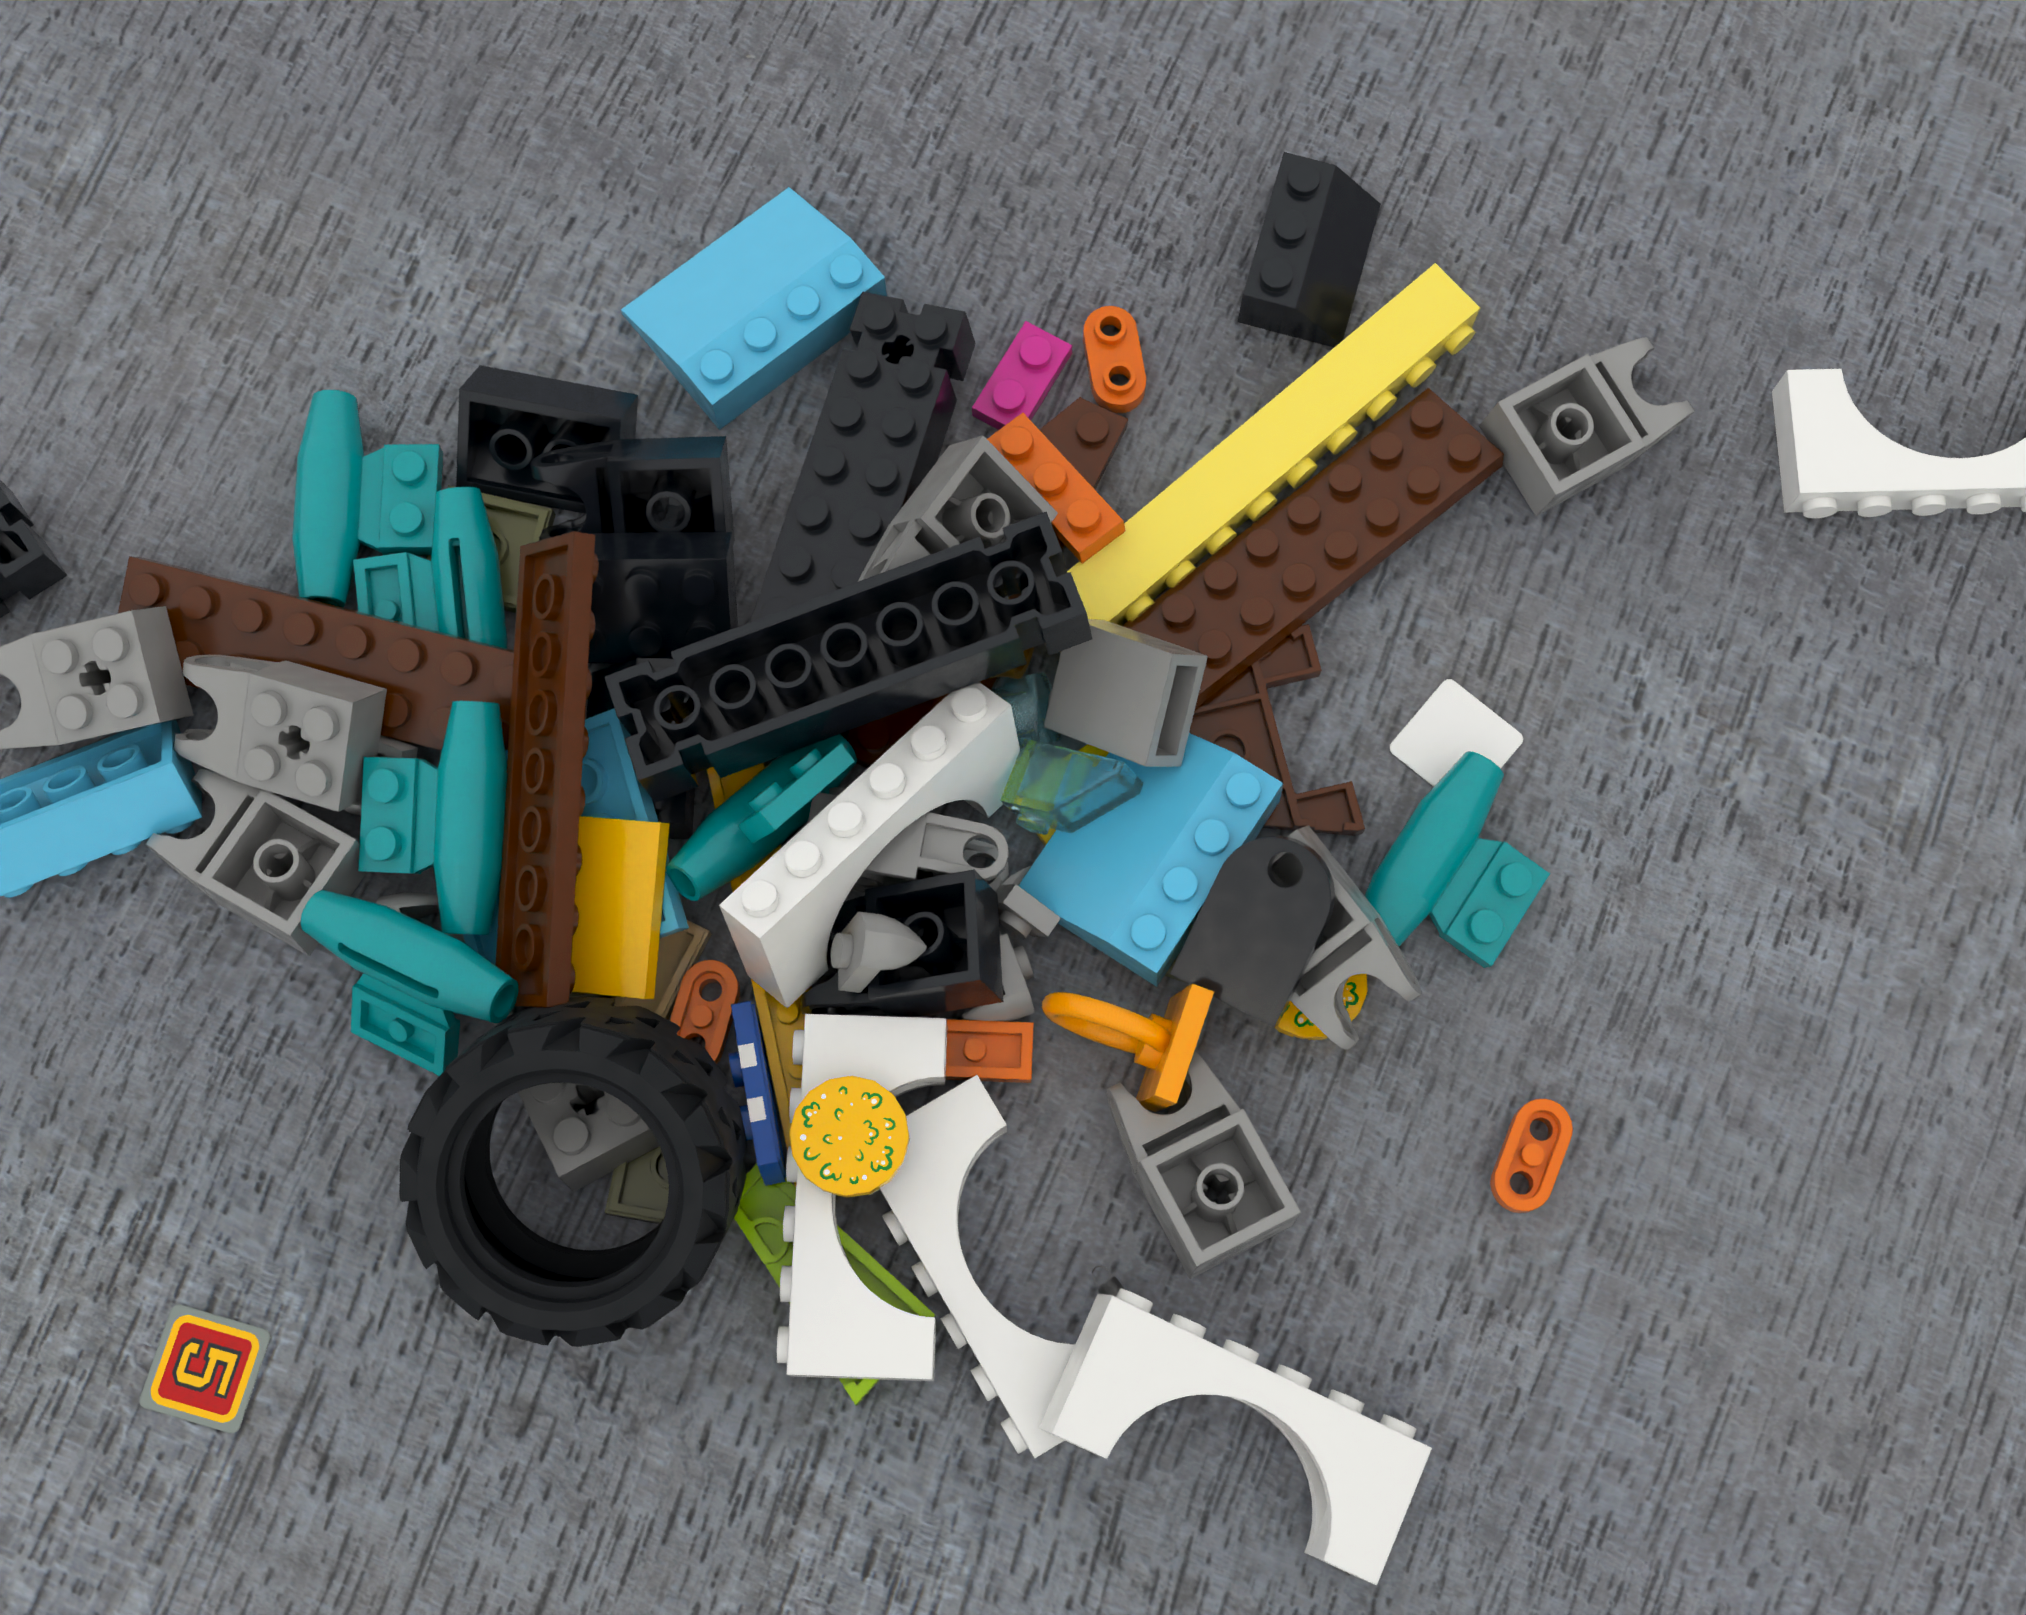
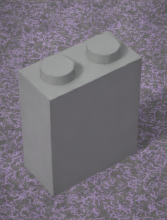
M1088 619L1092 640L1065 649L1060 653L1053 688L1048 698V710L1044 727L1145 767L1181 766L1208 656L1106 620Z

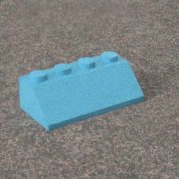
M172 720L123 731L0 779V897L11 898L21 895L29 890L34 883L55 875L68 876L83 869L88 862L110 853L121 855L132 851L142 841L149 839L153 833L158 835L164 832L167 834L178 833L190 827L195 820L202 818V791L191 781L195 775L192 763L174 750L175 733L181 734L177 721Z

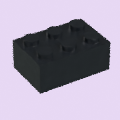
M732 532L587 533L595 535L594 552L599 562L598 574L592 586L591 611L595 616V631L589 642L588 663H622L635 658L673 659L671 652L738 627Z

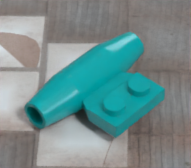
M321 390L312 396L297 456L292 542L299 597L344 608L354 572L353 559H357L360 543L381 552L383 555L403 552L413 555H431L435 493L442 490L443 451L439 444H384L383 448L364 456L357 398L348 392L340 390Z
M454 487L435 493L431 561L407 552L353 559L358 612L507 649L508 639L499 554L479 488Z
M452 701L438 767L429 763L426 759L364 757L358 871L421 874V872L434 866L441 930L443 933L489 935L501 879L507 784V761L500 705L498 703Z
M838 734L782 755L772 761L705 818L666 866V873L676 890L685 898L691 901H698L760 863L808 821L812 799L819 792L829 794V789L838 787L857 762V758L850 743L842 735Z
M1465 752L1420 801L1373 874L1364 896L1379 913L1398 947L1429 915L1442 939L1483 968L1494 964L1550 873L1505 841L1479 838L1504 778V773L1494 762L1478 753Z
M321 890L308 900L301 915L302 930L352 968L363 973L358 982L352 986L351 1033L438 1076L458 1057L460 1020L454 1017L453 1012L491 1023H499L509 1015L516 1003L519 985L515 979L464 942L388 906Z

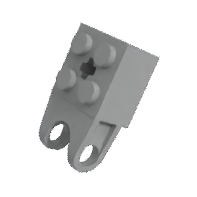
M1647 337L1629 341L1591 356L1589 354L1584 355L1497 402L1480 423L1479 427L1488 441L1504 454L1503 465L1535 516L1544 513L1622 470L1666 437L1695 412L1688 400L1672 402L1667 405H1653L1644 401L1634 390L1631 380L1633 367L1645 360L1648 354L1655 350Z
M983 435L949 445L888 525L858 582L979 536L986 549L1006 541L1003 527L1043 512H1047L1052 523L1058 512Z
M166 606L126 611L33 633L0 646V674L6 676L15 684L21 698V709L17 719L10 726L0 730V749L63 745L194 716Z
M197 655L184 659L183 676L189 679L195 686L205 690L212 697L217 708L218 721L215 729H187L182 734L175 733L174 750L180 756L236 782L337 812L362 800L364 757H378L387 689L286 660L272 662L226 655Z
M199 769L191 781L197 785L198 789L214 800L215 816L211 825L202 834L190 839H177L153 833L146 842V846L214 902L310 956L319 942L301 928L303 909L308 900L321 890L351 897L367 873L358 871L360 844L351 836L272 792L236 782L207 769Z
M830 788L829 794L819 792L812 799L808 823L846 788ZM927 812L902 830L881 850L859 877L851 891L865 893V889L975 869L986 882L995 879L989 885L996 892L1000 885L1009 877L1007 862L1009 859L1008 844L1005 837L996 828L987 824ZM985 838L993 842L994 845L975 839ZM978 856L988 857L994 861L992 865L986 868H975L968 864L971 859Z
M1308 825L1296 829L1288 837L1310 846L1324 860L1334 882L1335 902L1331 918L1290 1001L1331 1041L1345 1050H1350L1359 1040L1343 1002V989L1351 976L1357 974L1372 975L1380 979L1386 986L1397 991L1408 1002L1418 998L1422 991L1413 970L1379 913ZM1281 852L1273 861L1272 872L1279 883L1293 886L1301 879L1303 867L1297 856L1289 852Z
M571 992L569 998H599L597 994ZM548 1083L518 1092L558 1177L573 1192L614 1171L619 1165L625 1162L629 1163L659 1147L655 1136L641 1117L628 1105L604 1091L581 1084ZM599 1098L597 1100L599 1110L589 1115L586 1107L590 1102Z
M1195 1051L1183 1083L1186 1105L1175 1113L1160 1115L1148 1111L1120 1082L1106 1089L1110 1111L1134 1177L1189 1279L1292 1227L1301 1214L1245 1110L1238 1107L1209 1066ZM1206 1185H1211L1215 1192L1224 1189L1228 1193L1223 1204H1217L1215 1201L1211 1202L1205 1196L1208 1189Z

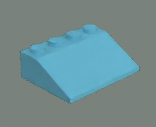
M788 187L621 309V312L720 430L851 333L849 329L862 292L887 296L884 275L857 244L794 190Z
M1191 733L1188 736L1182 764L1177 767H1145L1108 753L1018 886L1061 918L1058 922L1059 925L1157 987L1182 950L1223 863L1240 846L1255 840L1280 802L1283 783L1234 752Z

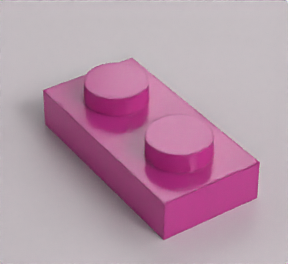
M1025 321L972 406V416L998 430L1021 413H1024L1032 420L1072 355V345Z

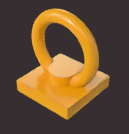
M1195 984L1189 985L1170 997L1164 1017L1152 1013L1149 1018H1146L1108 1002L1067 992L1048 994L1043 999L1041 1007L1049 1020L1077 1035L1115 1049L1134 1053V1063L1147 1067L1136 1099L1145 1109L1157 1112L1177 1104L1214 991Z

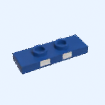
M751 1001L731 1004L739 1052L729 1053V1063L735 1088L745 1087L747 1105L739 1107L746 1140H753L757 1166L765 1186L786 1182V1165L759 1016L755 1004H752Z

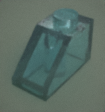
M1024 739L1000 801L1017 816L1016 823L1024 829L1043 835L1048 834L1049 829L1073 833L1140 794L1144 783L1121 760Z

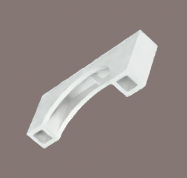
M1842 369L1787 370L1772 391L1784 513L1803 512V515L1807 518H1824L1834 515L1837 511H1858L1859 516L1876 517L1885 515L1892 510L1912 509V513L1915 515L1928 516L1953 508H1967V512L1970 514H1987L1995 512L2001 507H2021V510L2026 513V438L2015 445L1989 455L1970 458L1932 456L1906 448L1874 428L1854 405L1847 391Z
M980 682L950 692L719 905L747 975L783 1006L786 1008L790 1007L829 970L827 965L828 941L840 908L865 869L894 837L927 812L953 801L964 800L989 818L1027 782L1011 704Z
M805 1014L804 1030H794L793 1065H802L801 1088H791L790 1123H792L796 1108L808 1092L829 1079L856 1076L873 1080L891 1092L895 1097L917 1088L945 1085L948 1030L946 1018ZM789 1146L787 1151L786 1179L787 1182H796L795 1206H785L784 1242H793L792 1266H782L780 1301L790 1302L789 1327L779 1326L777 1363H787L786 1375L791 1377L934 1381L936 1319L897 1309L881 1300L864 1285L854 1272L841 1244L836 1219V1195L821 1190L804 1177L792 1156L791 1146Z
M975 1075L906 1116L910 1141L904 1162L893 1179L878 1189L882 1192L891 1208L882 1217L897 1244L900 1246L910 1241L921 1260L911 1266L927 1296L930 1297L939 1292L950 1313L940 1319L956 1347L959 1349L969 1344L980 1363L970 1371L987 1401L999 1396L1010 1417L1000 1422L1016 1452L1020 1454L1029 1449L1035 1459L1065 1441L1039 1429L1075 1344L1045 1340L1026 1332L1006 1319L982 1294L965 1262L958 1230V1213L964 1184L972 1167L984 1150L1007 1132V1125L978 1075Z
M1120 1288L1117 1297L1097 1294L1039 1429L1107 1459L1114 1445L1126 1429L1139 1417L1156 1406L1174 1399L1194 1395H1220L1238 1400L1261 1413L1283 1433L1296 1451L1304 1467L1312 1499V1525L1304 1553L1357 1578L1377 1585L1432 1450L1431 1447L1413 1439L1417 1429L1383 1414L1380 1423L1361 1414L1364 1403L1331 1389L1328 1398L1308 1389L1312 1381L1310 1377L1279 1364L1275 1373L1256 1364L1259 1353L1237 1342L1226 1339L1223 1348L1203 1339L1206 1332L1205 1327L1187 1318L1173 1314L1169 1323L1149 1313L1153 1303L1135 1293Z

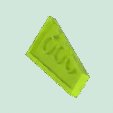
M756 1163L746 1174L742 1196L734 1219L780 1288L782 1266H792L793 1242H784L783 1220L785 1206H795L796 1187L791 1182H787L786 1178V1182L765 1186ZM837 1225L841 1244L849 1263L859 1279L871 1292L891 1306L907 1313L925 1317H936L927 1306ZM839 1378L856 1406L880 1380Z

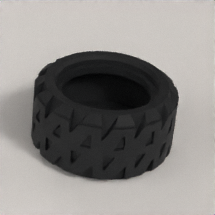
M570 997L569 1002L553 1007H529L506 1017L487 1033L480 1036L445 1068L446 1070L424 1093L408 1124L407 1130L411 1134L400 1157V1201H409L406 1228L423 1266L427 1269L435 1262L440 1288L473 1318L480 1320L483 1314L487 1312L503 1334L541 1345H549L554 1336L561 1337L572 1347L616 1341L621 1339L626 1329L636 1328L643 1330L678 1307L687 1292L703 1279L738 1211L746 1180V1167L743 1155L747 1149V1140L740 1107L737 1101L726 1093L724 1089L727 1083L726 1076L703 1046L698 1042L681 1038L677 1035V1032L680 1030L677 1024L644 1007L614 1006L615 999ZM573 1083L604 1091L628 1105L647 1124L655 1136L665 1159L669 1193L664 1220L641 1238L626 1245L604 1250H580L564 1247L550 1242L530 1230L509 1209L497 1188L492 1173L490 1137L496 1114L503 1100L519 1091L537 1085Z

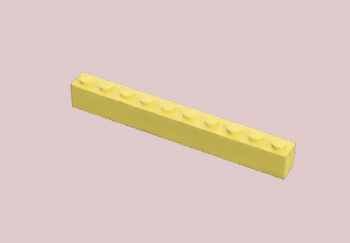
M1436 263L1433 264L1125 522L1126 531L1084 563L1079 561L1067 571V573L1071 572L1088 619L1106 620L1121 626L1129 620L1133 622L1155 603L1153 599L1167 587L1174 588L1196 569L1194 564L1207 553L1213 556L1237 536L1235 530L1250 518L1255 523L1267 514L1278 501L1275 496L1290 484L1295 489L1308 480L1318 467L1315 462L1324 454L1330 451L1333 455H1336L1346 448L1358 433L1355 428L1368 417L1373 421H1377L1385 415L1397 401L1395 394L1407 384L1415 388L1424 382L1436 368L1434 361L1446 351L1454 355L1464 348L1476 333L1472 327L1480 307Z

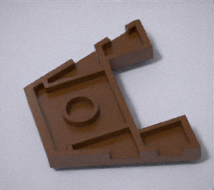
M1309 624L1301 625L1197 707L1194 711L1189 733L1234 752L1283 783L1280 802L1263 828L1295 831L1309 825L1315 833L1360 835L1363 834L1365 826L1352 781L1298 794L1293 789L1267 689L1320 676L1322 670Z

